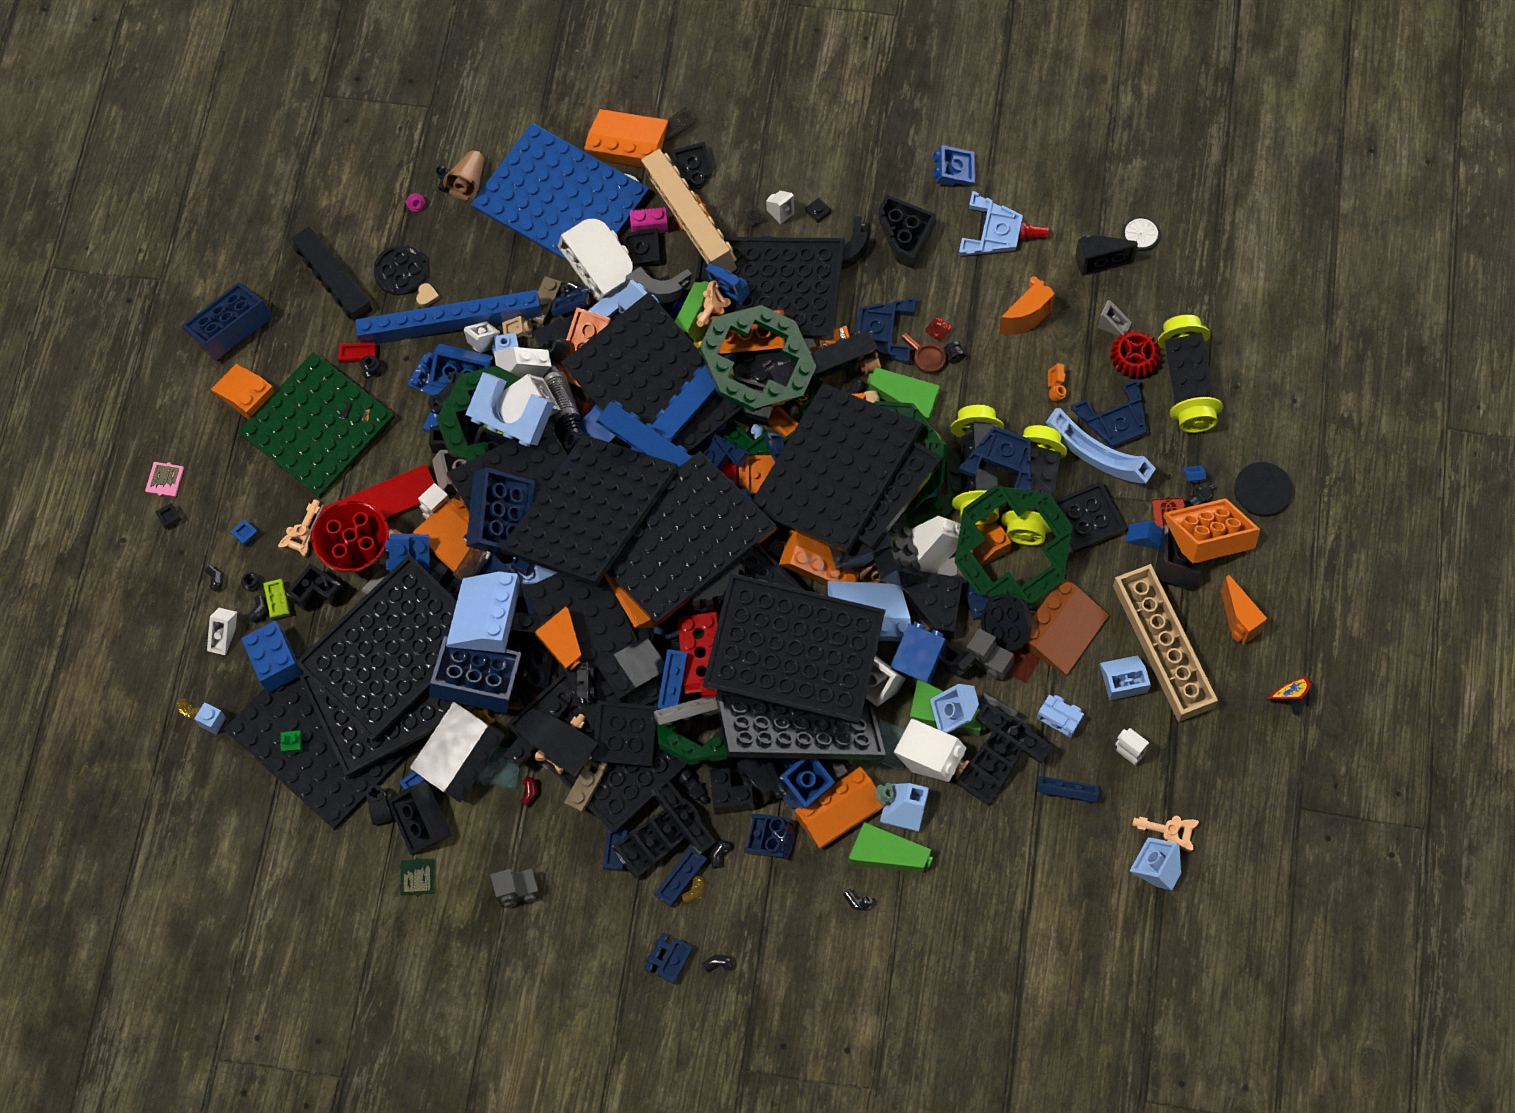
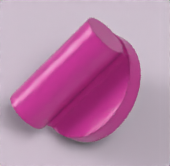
M417 193L411 194L405 201L407 207L414 212L422 210L425 205L423 196Z

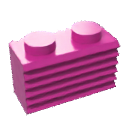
M665 207L630 211L632 232L656 228L659 233L668 232Z

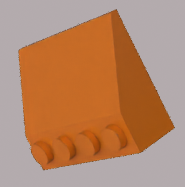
M600 109L588 133L584 148L585 153L600 161L644 168L641 159L658 149L662 150L669 121Z
M452 498L440 506L415 529L413 534H429L430 551L463 579L471 577L489 555L490 551L466 547L463 537L468 531L469 513L462 501ZM493 552L500 560L506 558L507 554Z
M1226 498L1165 512L1163 515L1181 552L1192 563L1256 548L1260 528Z
M790 529L779 565L828 586V581H858L860 569L852 574L836 570L830 546Z

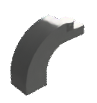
M639 267L626 275L625 287H627L631 280H634L637 284H642L647 293L653 294L658 299L659 304L670 303L681 298L682 290H685L691 284L692 273L686 269L672 279L659 281L648 276Z

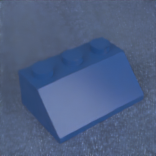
M439 344L434 350L429 385L444 388L446 382L450 383L451 381L448 379L449 372L469 373L492 367L493 356Z

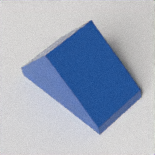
M1152 521L1129 524L1126 543L1159 550L1163 529Z

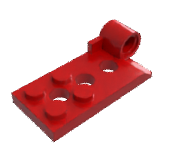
M717 612L678 617L680 651L687 652L683 676L685 695L701 693L703 699L716 696L717 691L702 687L705 676H697V671L700 668L707 669L718 625ZM697 630L704 631V636L701 639L694 638V633ZM699 649L706 650V654L702 658H698L695 655Z

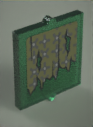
M416 858L415 860H401L400 895H416L418 897L422 894H434V859Z

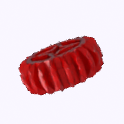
M1133 329L1131 334L1125 331L1124 336L1120 334L1113 341L1110 349V359H1113L1112 365H1117L1116 371L1122 370V376L1128 373L1129 378L1135 375L1138 379L1140 374L1145 377L1147 372L1151 374L1153 369L1157 368L1161 358V350L1158 349L1159 345L1158 342H1155V338H1149V333L1143 335L1142 330L1139 333H1135ZM1123 348L1125 349L1126 353L1125 358H1123L1121 354V350ZM1146 350L1149 352L1150 358L1148 360L1145 358L1146 355L1144 354Z

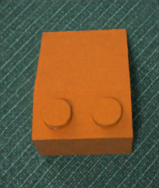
M235 364L211 389L213 393L248 420L275 392L272 385L238 364Z
M1228 575L1223 583L1221 595L1231 634L1237 642L1240 641L1242 645H1245L1262 632L1267 618L1232 577Z

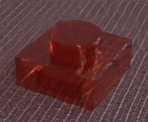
M936 316L925 329V333L941 342L951 330V325Z

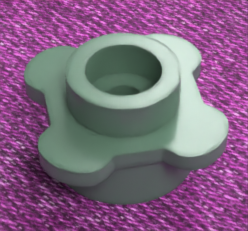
M886 783L884 786L878 785L875 790V797L880 804L883 805L888 801L892 803L895 800L890 783Z

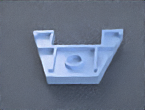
M972 191L969 209L987 212L981 241L962 238L959 256L1016 250L1023 215L1003 205L1001 207L993 203V200L985 199L979 196V193Z

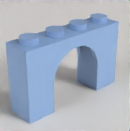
M483 372L465 415L472 417V422L482 425V422L487 424V428L492 431L498 432L500 430L504 432L503 436L514 439L515 437L520 439L519 443L528 447L530 444L538 445L555 403L538 395L531 394L522 416L513 423H506L500 417L498 403L507 381Z

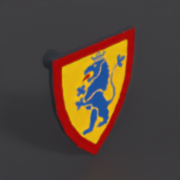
M1303 677L1285 684L1267 698V701L1289 700L1293 714L1297 715L1301 713L1298 701L1302 700L1310 691V681L1308 678Z

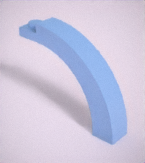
M1055 408L1046 421L1049 427L1060 432L1062 436L1061 443L1067 449L1107 474L1131 482L1146 483L1156 469L1145 456L1124 454L1098 442L1080 429L1061 408Z

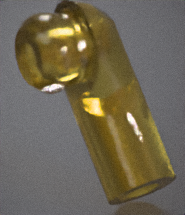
M180 699L177 702L178 711L186 718H195L201 707L193 708L186 699Z
M695 876L692 879L691 891L681 895L685 904L702 896L705 888V881L702 877Z

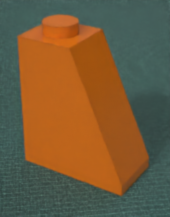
M565 607L535 631V634L567 671L569 668L571 670L575 669L581 663L579 661L581 659V652L569 610Z

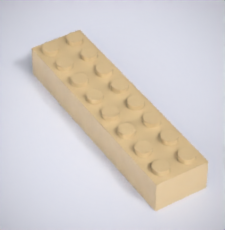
M658 149L641 159L650 181L708 265L712 264L715 267L720 266L730 272L737 269L735 265L737 259L732 252V247L728 242L725 243L723 234L719 229L715 228L712 218L706 215L703 205L697 202L698 199L694 192L688 189L689 186L685 179H681L676 166H672L671 159L667 153L663 154Z
M1150 564L1115 577L1113 584L1115 592L1178 722L1214 709L1218 700L1152 565Z

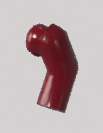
M526 777L523 780L526 794L520 802L526 807L538 795L537 781L533 777Z

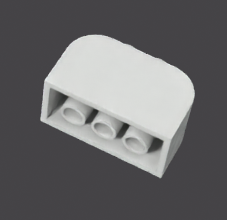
M597 219L584 220L561 235L558 248L583 283L589 286L591 294L597 302L623 285L626 275L632 272V261L628 256V250L624 245H620L616 233L613 230L610 231L602 221Z

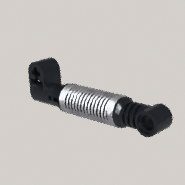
M550 335L538 348L549 351L551 367L545 373L543 379L561 409L554 416L564 434L563 446L566 449L572 450L583 435L580 425L581 418L567 377L559 366L568 355L571 345L567 339Z

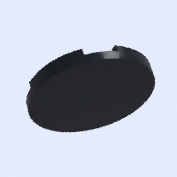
M409 245L387 248L377 257L374 263V278L377 285L384 292L391 295L402 296L415 292L421 284H424L428 276L426 258L422 252Z
M1256 462L1244 467L1239 472L1234 484V495L1248 513L1260 517H1269L1276 515V513L1282 511L1289 504L1292 496V483L1286 472L1277 465L1268 462Z
M999 594L992 597V600L983 609L981 629L996 637L997 646L1009 652H1015L1021 649L1030 638L1032 631L1031 614L1027 605L1019 597L1013 594Z

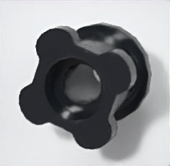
M367 355L362 358L360 366L364 371L362 373L363 377L369 378L374 376L378 378L381 375L379 371L381 363L373 355Z

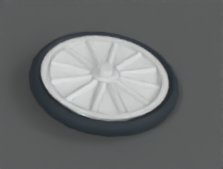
M1135 217L1125 223L1122 237L1126 240L1137 241V250L1146 251L1158 244L1161 232L1159 226L1153 220L1147 217Z

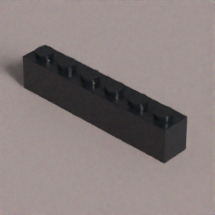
M310 226L291 238L294 243L292 245L293 250L297 255L301 254L303 256L302 261L304 264L313 269L312 273L317 280L321 279L323 282L322 286L326 292L333 294L332 299L337 305L340 304L343 307L342 311L347 318L351 317L356 322V319H360L372 311L369 300Z
M868 330L858 331L849 338H841L834 344H826L817 351H810L816 368L809 384L875 357L878 346ZM790 359L783 365L771 367L767 380L770 379L786 387L797 361Z

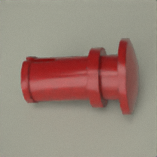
M1022 222L1020 238L1021 240H1024V237L1031 239V237L1047 239L1049 229L1048 227L1032 226V224L1026 226V223Z

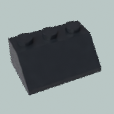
M428 781L410 786L387 801L410 855L416 854L452 836Z

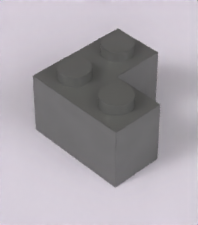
M981 629L977 630L967 646V651H971L976 656L972 661V667L977 670H984L993 679L998 678L1003 681L1015 662L1014 654L997 646L996 637Z
M532 868L512 874L510 869L490 874L495 895L501 907L511 908L516 906V903L522 901L525 903L536 900V897L540 896Z

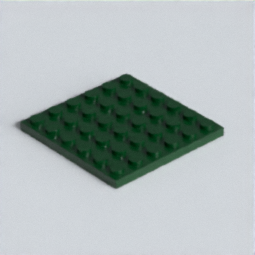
M312 352L237 432L308 490L321 498L395 418V415L319 355ZM344 401L351 402L347 419L339 417L340 411L346 408ZM370 409L368 422L362 421L366 410Z

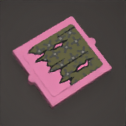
M154 462L145 492L157 494L160 497L169 496L176 498L184 467L171 465V463Z

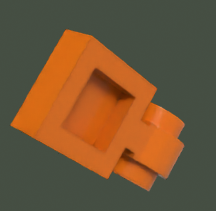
M1059 363L1048 370V387L1051 388L1049 398L1056 402L1066 396V389L1061 385L1065 379L1064 365Z

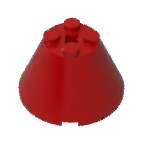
M351 499L347 500V502L335 503L319 515L312 529L311 540L316 556L327 567L341 572L364 571L384 553L386 540H389V529L384 515L378 508L368 502Z

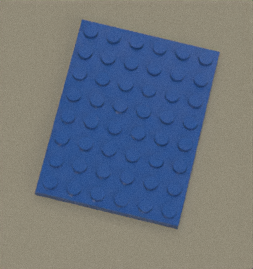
M531 123L473 200L471 207L568 262L558 248V243L563 233L584 220L597 219L605 223L610 231L613 230L618 236L630 220V211L638 209L650 192V189Z

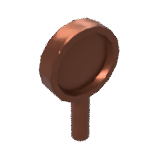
M907 333L901 337L904 342L916 351L914 361L919 371L931 375L940 372L944 368L946 354L942 347L933 343L920 346Z

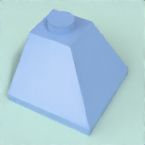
M957 684L930 699L937 728L945 733H949L970 722L979 705L974 686Z
M1148 837L1130 872L1156 887L1172 890L1181 874L1179 844Z

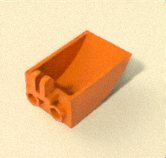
M1031 277L1029 282L1030 289L1001 317L999 335H1017L1038 326L1052 312L1055 295L1053 290L1048 286H1044V281Z
M750 455L742 467H739V486H742L751 495H756L775 463L772 455Z

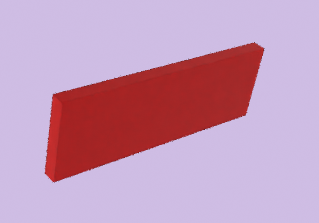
M424 464L322 508V511L335 503L339 504L351 499L362 500L378 508L387 521L419 507L420 502L418 498L435 482L427 465Z

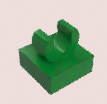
M301 731L280 732L282 753L302 752Z

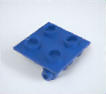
M428 352L423 355L407 385L433 396L438 394L443 388L429 385L434 354Z

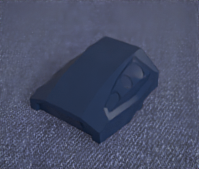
M752 814L751 818L753 820L747 847L744 848V852L752 855L787 859L792 852L796 834L794 821L790 818L773 815Z

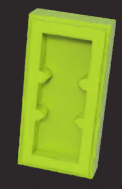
M283 579L263 583L271 620L290 616Z

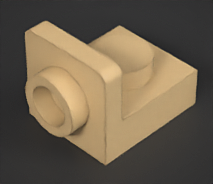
M518 316L502 323L503 334L516 332L517 338L525 336L528 339L532 338L533 326L524 317Z

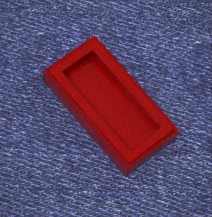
M376 342L339 344V363L361 362L362 358L367 355L376 357Z

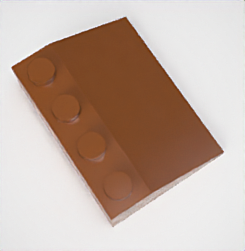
M1064 579V581L1053 588L1033 616L1030 638L1022 648L1067 676L1108 619L1109 614L1079 587Z

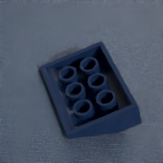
M238 282L184 323L182 327L216 361L223 357L231 348L236 347L244 338L252 335L261 325L266 324L273 315L261 298Z
M486 467L473 472L466 547L502 553L500 548L533 504L535 481Z
M444 636L430 682L429 697L507 713L521 652L506 649L505 653L447 647L448 637Z

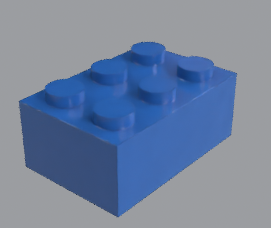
M276 620L241 638L259 682L268 693L303 674L300 667L295 663L297 660L285 632Z

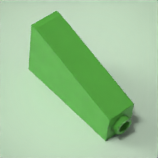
M706 281L702 283L694 282L675 320V323L693 343L702 341L707 329V325L699 327L696 324L697 316L705 310L704 302L706 298L703 296V292L707 290L709 284Z
M875 367L873 374L870 373L867 384H870L869 391H877L880 398L886 402L914 403L928 422H930L939 396L940 386Z
M917 680L910 720L915 719L928 726L937 728L930 699L944 691L921 680ZM976 709L970 722L953 731L980 736V731H985V726L975 720V716L980 709Z
M865 822L849 856V864L855 866L924 873L926 867L930 868L933 860L931 849Z

